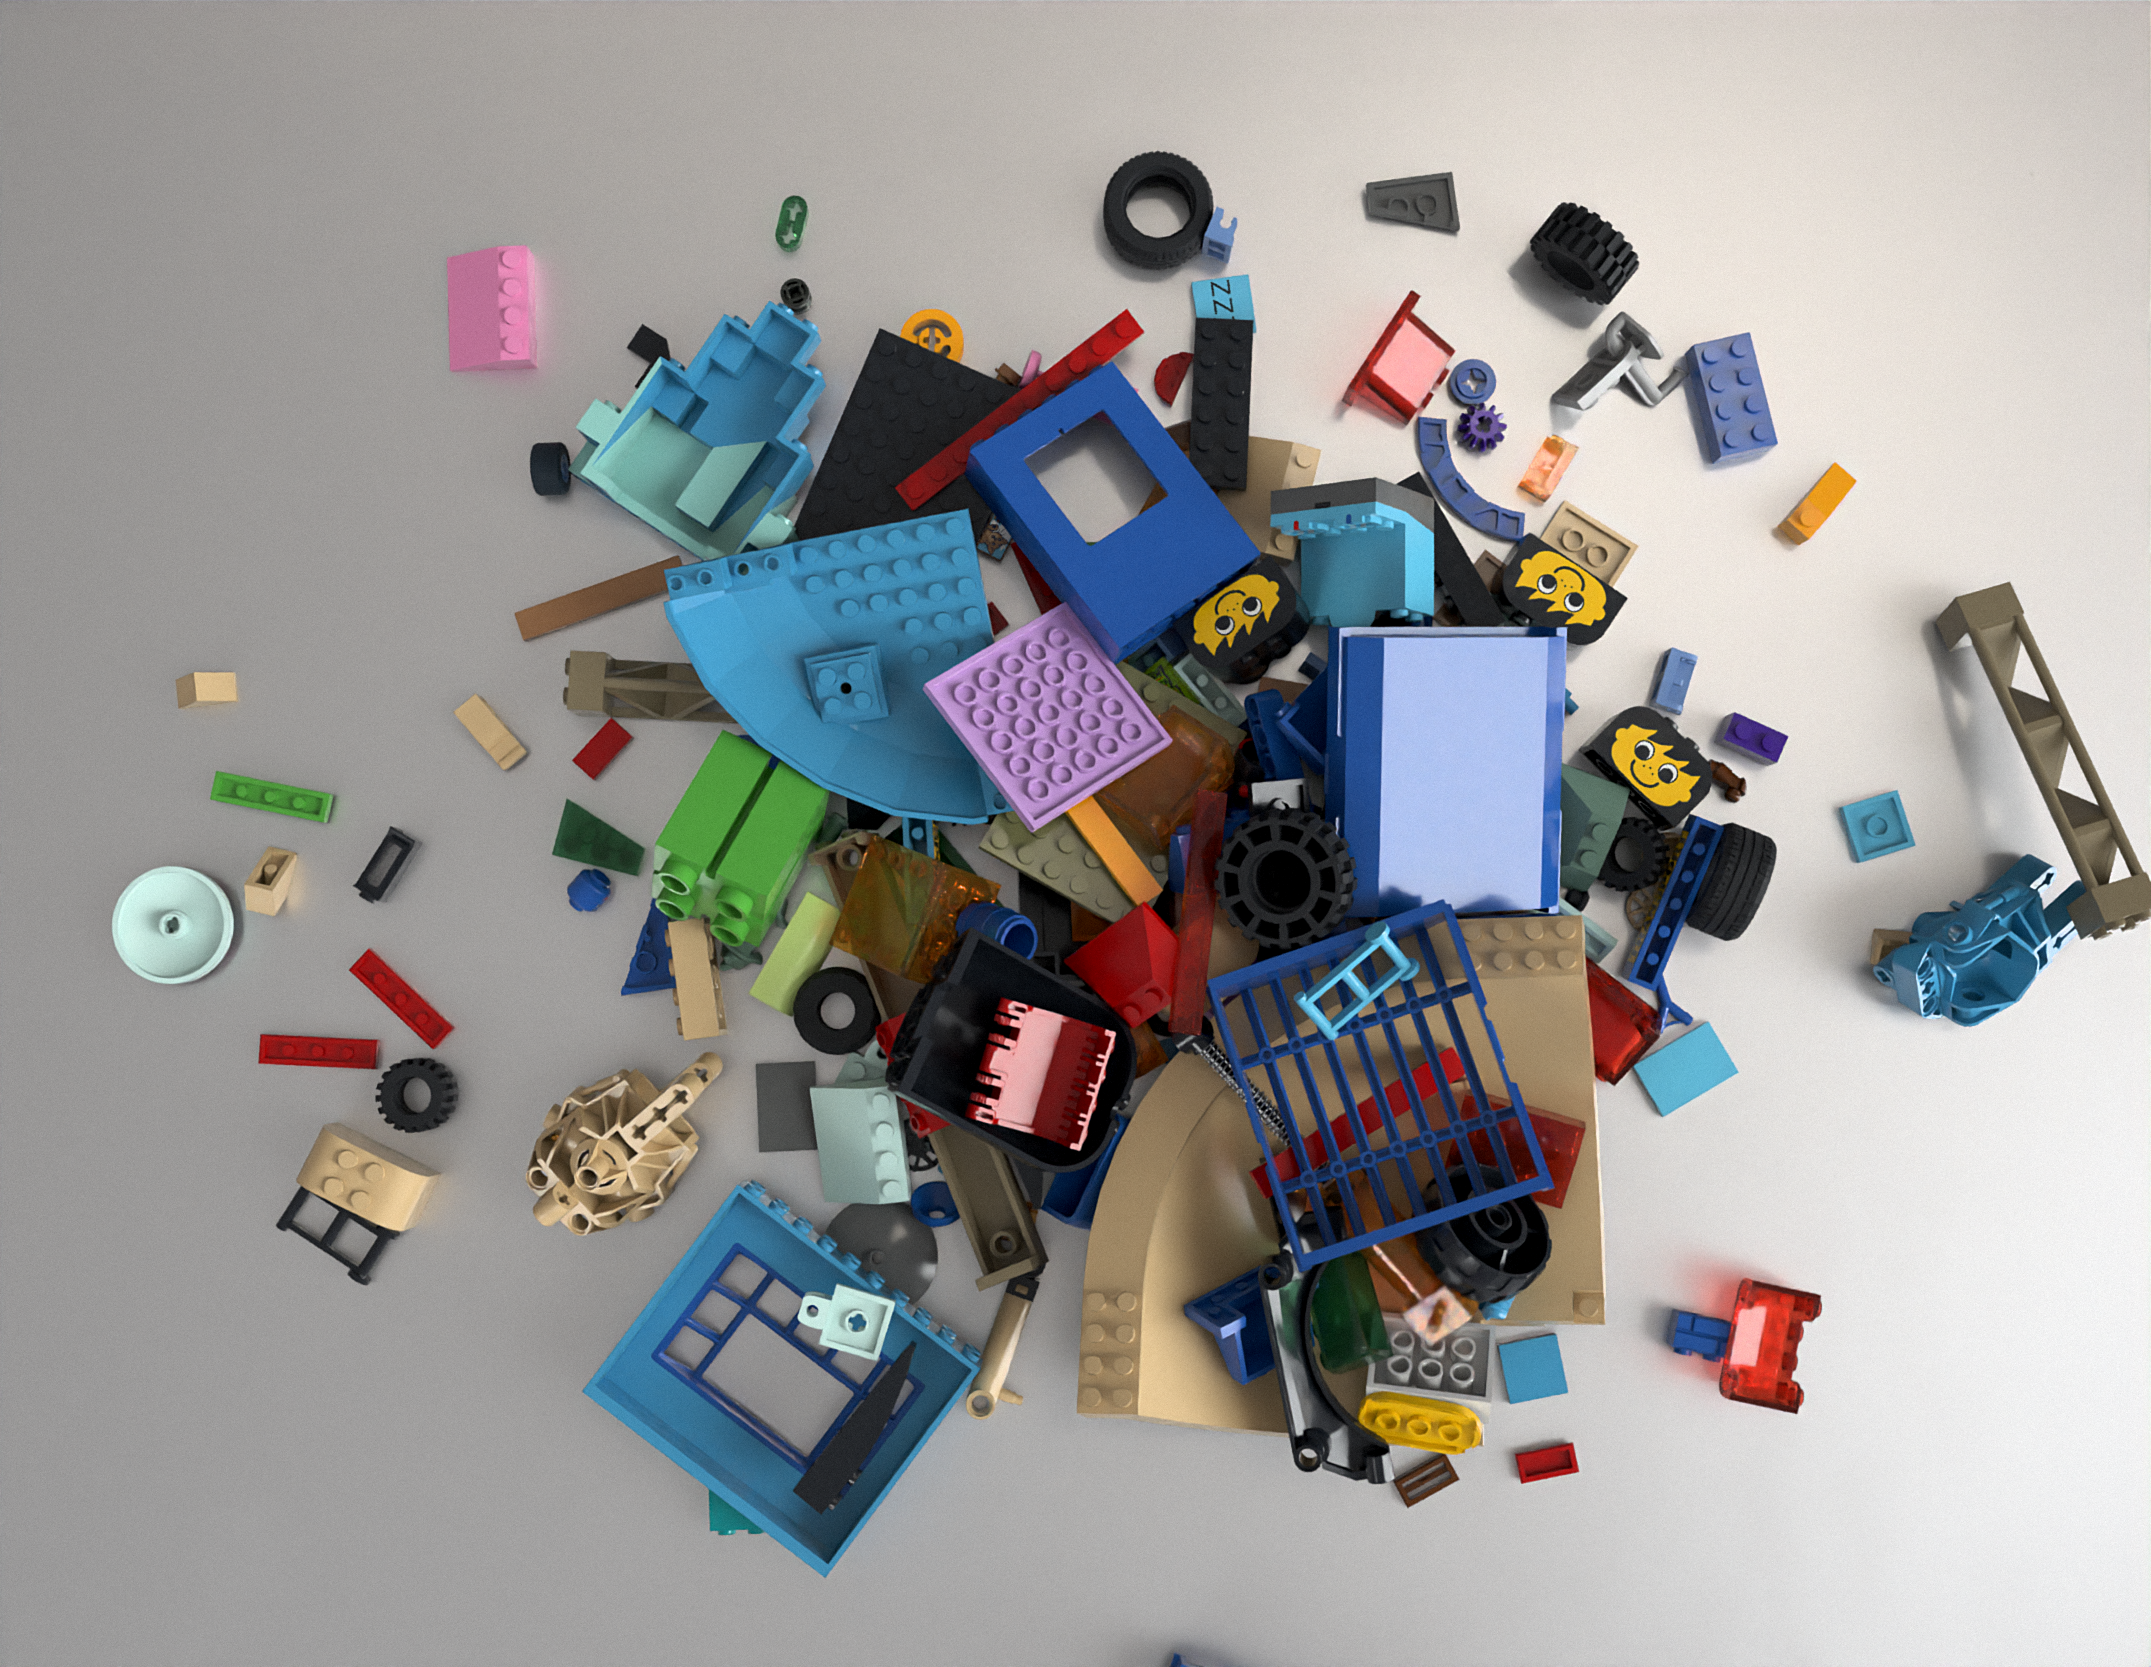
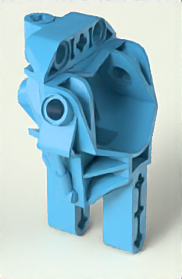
M2026 854L1985 892L1977 893L1971 899L1966 900L1964 905L1953 900L1949 905L1956 911L1924 912L1919 915L1913 923V934L1909 937V944L1905 943L1899 948H1894L1873 967V972L1880 982L1897 991L1900 1004L1921 1017L1939 1019L1945 1016L1963 1027L1976 1026L2019 1002L2036 977L2053 962L2052 957L2078 934L2066 906L2083 895L2086 890L2082 881L2077 880L2043 910L2040 895L2054 882L2057 869L2031 854Z

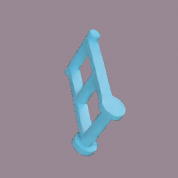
M1383 921L1376 922L1370 926L1365 933L1367 941L1306 993L1300 991L1294 996V1001L1329 1040L1337 1038L1339 1034L1337 1030L1398 978L1402 981L1410 980L1420 970L1419 962L1415 958L1407 959L1389 938L1390 928ZM1381 946L1396 965L1367 989L1351 970ZM1342 978L1356 994L1357 998L1329 1021L1313 1002Z

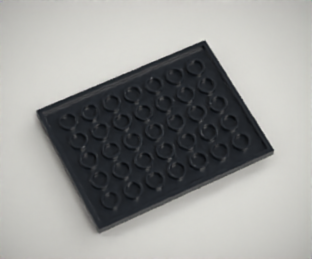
M879 328L795 522V533L799 541L968 509L975 545H977L991 514V509L967 479L965 473L914 512L895 487L1021 390Z

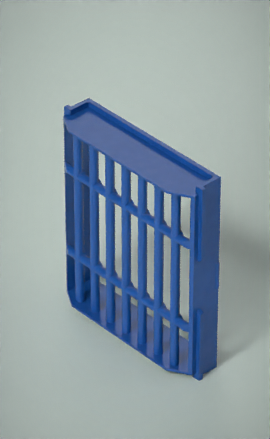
M1444 899L1381 920L1390 928L1388 936L1400 951L1401 948L1398 940L1416 935L1436 992L1419 998L1412 979L1402 981L1398 978L1406 999L1405 1003L1389 1008L1382 992L1373 1000L1376 1013L1359 1018L1357 1013L1337 1030L1339 1032L1337 1038L1349 1034L1353 1036L1390 1143L1388 1147L1372 1151L1335 1041L1329 1040L1318 1027L1317 1033L1300 1037L1281 982L1283 979L1299 975L1304 992L1306 993L1315 985L1310 970L1328 964L1331 972L1340 964L1339 960L1350 956L1367 941L1365 933L1374 923L1207 980L1208 987H1205L1237 1086L1244 1091L1247 1100L1245 1107L1258 1143H1261L1267 1161L1265 1171L1299 1272L1312 1269L1311 1266L1530 1193L1540 1190L1544 1192L1555 1188L1517 1083L1510 1082L1503 1063L1505 1056L1493 1023L1487 1019L1484 1010L1487 1001L1451 903L1446 904ZM1444 921L1448 927L1467 982L1452 987H1447L1427 929ZM1370 955L1360 962L1368 988L1378 980ZM1341 978L1334 985L1344 1009L1353 999L1348 985ZM1266 985H1270L1288 1038L1287 1043L1271 1048L1252 990ZM1472 993L1512 1104L1495 1111L1491 1109L1452 999ZM1236 994L1241 995L1259 1048L1258 1053L1243 1058L1240 1057L1221 1000L1223 997ZM1318 998L1313 1003L1326 1017L1320 998ZM1437 1004H1441L1480 1116L1466 1121H1462L1423 1013V1009ZM1408 1014L1412 1016L1450 1126L1436 1131H1432L1393 1022V1019ZM1378 1024L1382 1025L1420 1136L1406 1141L1401 1139L1364 1033V1029ZM1320 1044L1324 1047L1360 1152V1156L1346 1161H1342L1305 1049ZM1290 1054L1294 1055L1330 1162V1166L1316 1171L1312 1170L1276 1063V1059ZM1261 1064L1265 1066L1301 1173L1300 1176L1283 1182L1281 1181L1245 1072L1246 1069ZM1517 1117L1538 1177L1520 1183L1517 1181L1497 1123ZM1482 1128L1486 1130L1506 1186L1490 1193L1487 1192L1467 1133ZM1452 1138L1456 1140L1475 1194V1198L1457 1203L1437 1143ZM1422 1148L1426 1150L1445 1204V1208L1430 1213L1426 1211L1407 1153ZM1392 1158L1396 1160L1415 1215L1414 1218L1399 1223L1396 1221L1377 1163ZM1362 1168L1366 1170L1385 1225L1384 1228L1369 1233L1366 1231L1347 1173ZM1332 1178L1336 1179L1355 1235L1354 1238L1339 1243L1336 1241L1317 1183ZM1306 1188L1325 1245L1324 1248L1305 1253L1286 1196L1287 1193Z

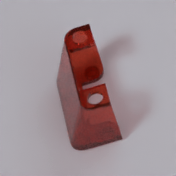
M1744 1278L1740 1282L1719 1380V1391L1723 1397L1733 1401L1798 1414V1409L1804 1400V1391L1801 1389L1800 1384L1791 1378L1798 1365V1356L1796 1354L1798 1344L1804 1335L1803 1321L1813 1322L1815 1318L1820 1316L1822 1311L1821 1295L1802 1288Z

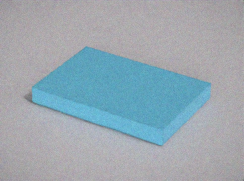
M1708 1021L1631 1065L1662 1117L1739 1073Z

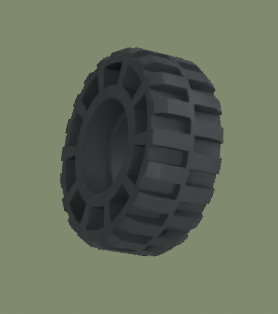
M1299 808L1269 810L1237 826L1233 830L1232 836L1227 838L1222 844V855L1216 858L1214 867L1218 870V877L1214 878V890H1219L1221 898L1217 902L1220 909H1226L1230 917L1227 921L1233 928L1238 926L1242 929V936L1249 941L1257 939L1260 941V946L1270 949L1274 946H1278L1281 950H1292L1298 946L1305 947L1330 933L1344 920L1345 913L1351 909L1354 901L1352 894L1357 889L1358 878L1353 875V869L1357 867L1354 857H1349L1347 848L1350 846L1345 837L1340 839L1335 833L1337 828L1330 822L1326 824L1322 822L1320 815L1311 811L1304 813ZM1285 850L1295 854L1306 865L1310 874L1311 887L1308 897L1301 904L1292 907L1281 905L1274 901L1265 891L1261 881V867L1264 859L1270 853Z

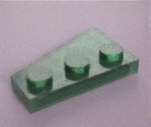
M567 798L552 855L639 877L646 848Z

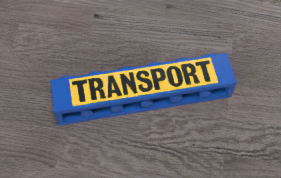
M1692 814L1688 815L1666 871L1622 971L1621 977L1627 981L1654 992L1656 991L1725 827Z

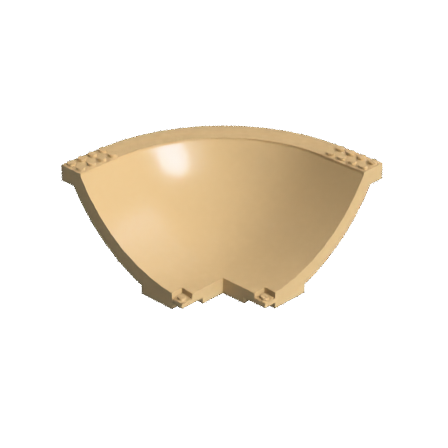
M1582 915L1457 919L1487 1001V1005L1484 1008L1487 1019L1493 1023L1505 1056L1503 1063L1510 1082L1517 1083L1537 1140L1541 1139L1543 1157L1555 1187L1544 1192L1540 1190L1531 1193L1534 1201L1543 1211L1549 1225L1548 1232L1552 1240L1551 1257L1546 1262L1547 1266L1542 1274L1527 1289L1515 1296L1506 1318L1503 1320L1491 1318L1488 1321L1475 1306L1476 1301L1462 1297L1460 1293L1444 1298L1434 1271L1427 1262L1423 1261L1417 1250L1414 1232L1385 1241V1243L1407 1242L1409 1253L1365 1260V1257L1353 1258L1352 1253L1331 1259L1319 1279V1288L1315 1289L1312 1301L1311 1320L1315 1340L1313 1350L1322 1376L1331 1392L1356 1420L1359 1404L1366 1397L1375 1311L1496 1326H1545V1324L1605 1325L1604 1206L1602 1204L1594 1051L1585 959V925ZM1444 921L1427 929L1447 987L1467 982L1446 922ZM1416 935L1398 940L1407 959L1415 958L1420 964L1419 972L1412 978L1417 996L1420 998L1436 992ZM1381 946L1370 954L1378 979L1394 967L1391 958ZM1359 963L1351 971L1368 989L1366 979L1364 977L1361 965ZM1328 964L1310 970L1314 983L1317 984L1330 973ZM1299 975L1281 980L1300 1037L1317 1033L1318 1030L1315 1023L1294 1001V996L1298 992H1304ZM1398 979L1383 991L1389 1008L1406 1002ZM1270 985L1252 990L1271 1048L1287 1043L1288 1038ZM1335 985L1319 997L1326 1018L1329 1021L1343 1010ZM1349 988L1350 993H1351V996H1352V999L1355 1000V999L1357 998V996H1356V994ZM1472 993L1452 999L1492 1111L1512 1105ZM1239 995L1224 1009L1240 1057L1243 1058L1258 1053L1259 1048L1241 995ZM1373 1000L1358 1012L1359 1018L1376 1013ZM1441 1004L1423 1009L1437 1052L1440 1053L1446 1048L1453 1046L1458 1055ZM1408 1014L1393 1019L1410 1070H1413L1426 1062L1427 1059L1412 1016ZM1213 1017L1209 1021L1214 1029L1215 1044L1220 1045L1219 1049H1224L1223 1053L1225 1054L1226 1050L1215 1017ZM1378 1024L1364 1029V1033L1382 1085L1385 1087L1400 1078L1382 1025ZM1349 1034L1334 1039L1357 1105L1373 1094L1353 1036ZM1320 1044L1305 1049L1328 1120L1331 1121L1344 1113L1345 1109L1324 1047ZM1179 1051L1167 1064L1139 1104L1116 1148L1100 1190L1088 1240L1083 1283L1077 1414L1086 1418L1129 1419L1195 1429L1289 1438L1276 1368L1245 1385L1240 1384L1231 1377L1213 1333L1185 1316V1304L1260 1266L1267 1256L1279 1254L1280 1251L1278 1246L1279 1237L1269 1198L1264 1199L1248 1173L1260 1165L1259 1158L1265 1157L1261 1143H1258L1245 1107L1246 1102L1241 1101L1242 1098L1240 1096L1237 1097L1238 1094L1236 1092L1233 1093L1234 1090L1232 1088L1229 1089L1230 1085L1228 1083L1225 1084L1226 1081L1224 1079L1221 1080L1222 1077L1220 1075L1217 1076L1216 1070L1213 1071L1214 1068L1212 1066L1209 1067L1210 1064L1208 1062L1205 1063L1206 1060L1204 1058L1201 1059L1202 1056L1200 1054L1195 1056L1193 1053L1186 1054ZM1290 1054L1276 1059V1063L1300 1134L1305 1137L1318 1129L1294 1055ZM1264 1064L1246 1069L1245 1072L1248 1075V1079H1252L1251 1083H1256V1088H1260V1092H1264V1096H1268V1101L1272 1100V1105H1276V1109H1279ZM1464 1087L1463 1091L1452 1093L1462 1121L1480 1116L1471 1089ZM1436 1093V1097L1427 1098L1422 1101L1432 1131L1450 1126L1439 1093ZM1411 1109L1395 1118L1402 1141L1420 1136ZM1517 1117L1497 1123L1504 1143L1525 1141ZM1263 1122L1272 1154L1286 1149V1145L1281 1144V1139L1277 1140L1278 1136H1273L1274 1132L1269 1131L1270 1128L1265 1127L1266 1124ZM1384 1126L1367 1136L1372 1151L1390 1146ZM1485 1128L1467 1133L1471 1147L1491 1145ZM1455 1138L1437 1143L1445 1169L1452 1165L1450 1149L1458 1148ZM1356 1143L1340 1153L1342 1161L1360 1156ZM1425 1148L1407 1153L1420 1192L1435 1177ZM1395 1158L1377 1163L1397 1223L1411 1219L1413 1209ZM1537 1172L1515 1174L1518 1183L1538 1177ZM1321 1182L1317 1183L1325 1207L1335 1205L1343 1207L1348 1238H1354L1355 1235L1343 1201H1338L1326 1187H1322L1323 1184ZM1350 1182L1367 1233L1384 1228L1385 1225L1372 1187H1366L1364 1183L1359 1185ZM1309 1197L1307 1198L1305 1212L1313 1211ZM1481 1423V1439L1477 1446L1484 1447V1423ZM1388 1443L1389 1446H1400Z

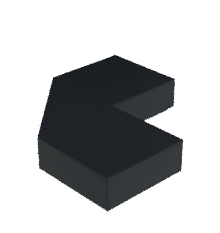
M644 324L641 325L627 346L629 351L649 363L635 388H639L660 356L667 361L671 358L667 339Z

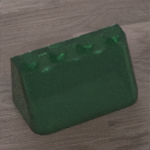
M1364 1249L1331 1259L1319 1279V1288L1315 1289L1311 1308L1313 1334L1319 1342L1322 1366L1332 1374H1343L1393 1357Z

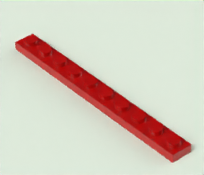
M1128 309L1124 310L897 485L895 489L914 512L965 473L970 448L980 439L986 441L994 436V432L1002 425L1008 424L1010 426L1018 421V417L1026 410L1032 409L1034 411L1041 406V403L1048 396L1061 394L1072 381L1076 379L1081 381L1088 377L1089 372L1098 365H1105L1145 333Z

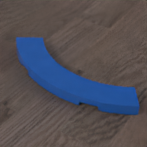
M1418 417L1416 435L1421 463L1430 484L1442 502L1461 520L1480 532L1510 542H1517L1521 539L1524 533L1525 513L1505 509L1486 501L1474 492L1475 490L1457 471L1448 445L1447 419Z

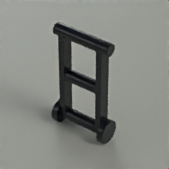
M300 1186L275 1226L285 1232L288 1228L350 1268L347 1273L348 1276L354 1281L367 1286L371 1281L368 1273L389 1240H397L400 1232L380 1225L377 1226L371 1221L314 1194L339 1211L321 1239L293 1221L309 1194L312 1193ZM349 1218L378 1236L361 1264L331 1246Z

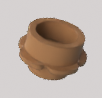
M1005 363L999 369L995 368V371L998 373L995 378L996 380L1010 386H1018L1017 382L1021 376Z

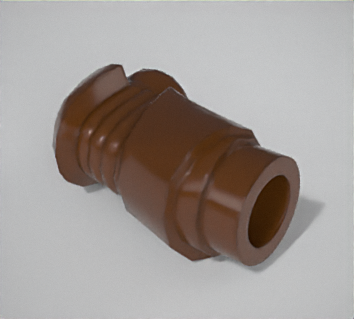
M1710 759L1708 763L1712 771V782L1727 790L1724 794L1727 801L1732 803L1738 802L1747 790L1745 778H1739L1732 773V770L1723 762L1720 763Z

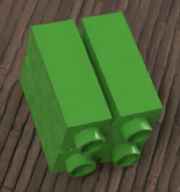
M722 730L655 843L653 869L655 870L652 878L651 897L657 899L655 904L661 912L679 921L687 920L689 915L701 920L703 914L707 915L710 918L711 933L728 945L741 946L746 941L759 947L808 859L807 855L812 852L816 845V840L822 832L826 813L825 808L827 807L830 790L822 788L782 760L779 761L775 770L770 768L768 764L772 753L728 731Z

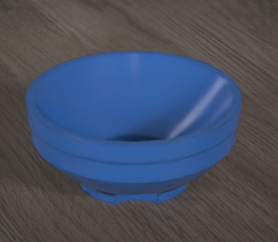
M946 1182L925 1183L916 1188L911 1195L910 1204L914 1217L929 1227H944L960 1218ZM939 1211L944 1213L945 1216L942 1218H932L929 1214Z

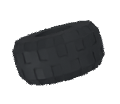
M829 967L811 975L799 988L793 1005L795 1026L803 1040L812 1048L831 1055H845L861 1049L876 1034L875 1027L880 1025L881 1022L880 1012L865 975L846 967ZM833 993L847 995L855 1007V1015L852 1022L842 1029L829 1027L821 1015V1006L824 1000Z

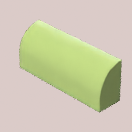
M807 892L748 994L772 1008L793 1017V1005L799 988L811 975L820 970L845 927L839 908L811 892Z

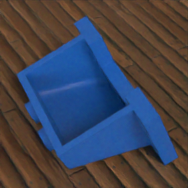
M1261 1265L1184 1305L1186 1317L1213 1333L1231 1377L1242 1385L1260 1376H1264L1267 1372L1276 1368L1258 1281V1272ZM1266 1268V1273L1270 1277L1278 1278L1281 1276L1277 1268ZM1311 1320V1337H1312V1345H1313V1347H1314V1346H1315V1340H1314L1312 1320Z

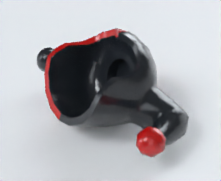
M1242 729L1247 732V735L1235 750L1229 767L1231 778L1234 781L1231 802L1236 807H1245L1248 804L1247 783L1265 781V771L1260 766L1253 738H1250V732L1247 729Z

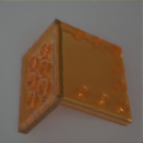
M872 834L829 944L902 978L926 985L928 981L933 979L930 976V971L942 955L947 956L950 950L955 949L952 944L958 938L959 931H956L955 927L960 914L972 903L978 904L982 901L994 903L1001 884Z

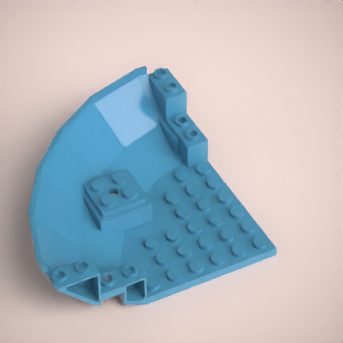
M968 509L771 546L756 551L728 555L664 570L670 596L669 601L663 602L666 617L705 689L761 747L822 788L893 816L974 825L988 822V815L1014 811L923 691L925 683L995 643ZM741 563L749 567L747 574L740 572L739 566ZM846 682L851 685L852 690L850 693L842 692V683Z

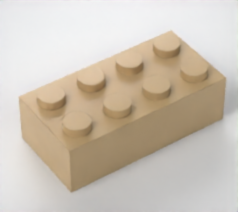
M704 917L701 920L695 918L685 921L668 922L669 929L665 930L666 945L671 947L673 957L669 959V971L671 977L675 976L677 988H673V1001L675 1006H679L681 1016L677 1018V1030L679 1035H683L684 1041L728 1035L715 936L710 931V919Z

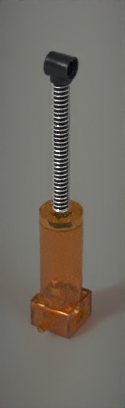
M1193 1012L1172 1029L1171 1039L1181 1052L1186 1054L1193 1053L1195 1056L1200 1054L1202 1056L1201 1059L1204 1058L1206 1060L1205 1063L1208 1062L1210 1064L1209 1067L1212 1066L1214 1068L1213 1071L1216 1070L1217 1076L1220 1075L1222 1077L1221 1080L1224 1079L1226 1081L1225 1084L1228 1083L1230 1085L1229 1089L1232 1088L1234 1090L1233 1093L1236 1092L1238 1094L1237 1097L1240 1096L1242 1098L1241 1101L1247 1102L1243 1089H1239L1227 1053L1224 1054V1049H1219L1220 1045L1215 1044L1214 1029L1211 1022L1202 1013ZM1248 1079L1262 1123L1265 1122V1127H1269V1131L1274 1132L1273 1136L1277 1135V1140L1281 1139V1144H1285L1286 1148H1288L1291 1144L1280 1111H1278L1279 1109H1276V1105H1272V1100L1268 1101V1096H1264V1092H1260V1088H1256V1083H1251L1252 1079ZM1329 1161L1323 1163L1319 1167L1315 1168L1313 1171L1330 1166L1328 1164ZM1361 1169L1347 1173L1367 1233L1384 1228L1385 1225L1368 1177ZM1332 1178L1321 1182L1323 1185L1320 1188V1194L1324 1206L1343 1207L1348 1238H1354L1355 1235L1336 1179ZM1390 1201L1397 1223L1408 1220ZM1414 1232L1358 1250L1407 1302L1401 1317L1429 1347L1474 1318L1480 1302L1462 1297L1459 1292L1453 1288L1449 1289L1434 1275V1271L1427 1262L1423 1261L1417 1250Z

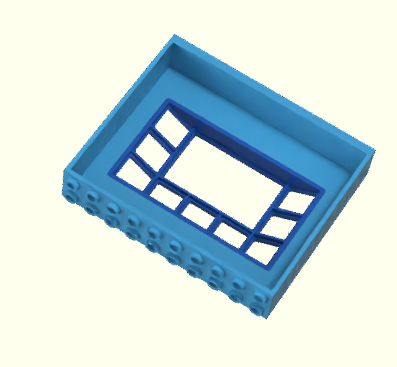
M753 1179L751 1182L744 1180L734 1188L582 1392L826 1578L980 1371L983 1359L979 1357L981 1352L972 1344L967 1342L966 1345H963L955 1339L957 1334L951 1328L944 1324L940 1327L932 1321L933 1315L921 1306L916 1309L909 1304V1297L897 1288L892 1291L884 1285L886 1280L874 1270H871L869 1273L860 1266L862 1262L850 1252L843 1254L836 1248L838 1243L826 1234H823L821 1237L812 1230L814 1225L803 1216H799L797 1219L789 1213L790 1207L779 1198L772 1200L764 1194L766 1188ZM738 1254H742L768 1272L749 1298H745L718 1281ZM774 1279H777L802 1299L808 1291H817L833 1296L837 1283L896 1300L879 1355L880 1360L862 1384L857 1383L832 1364L831 1360L839 1350L829 1348L825 1355H821L794 1335L795 1329L801 1323L798 1320L799 1311L790 1323L784 1327L756 1305ZM711 1290L718 1292L741 1307L722 1334L715 1332L691 1317ZM815 1305L808 1306L809 1311L812 1307H814L818 1311V1308ZM748 1314L753 1315L854 1393L808 1456H805L703 1378L704 1372ZM861 1314L850 1317L848 1321L853 1323L852 1329L858 1330L860 1326L866 1325V1321L862 1320ZM684 1326L691 1328L714 1343L695 1370L690 1369L664 1353ZM913 1340L917 1345L906 1379L914 1386V1389L894 1415L891 1413L887 1425L859 1467L863 1471L852 1486L846 1483L839 1492L843 1495L839 1503L832 1511L826 1508L821 1515L793 1492L794 1487L832 1438L840 1431L843 1423L858 1403L868 1396L870 1387L887 1365L892 1366Z

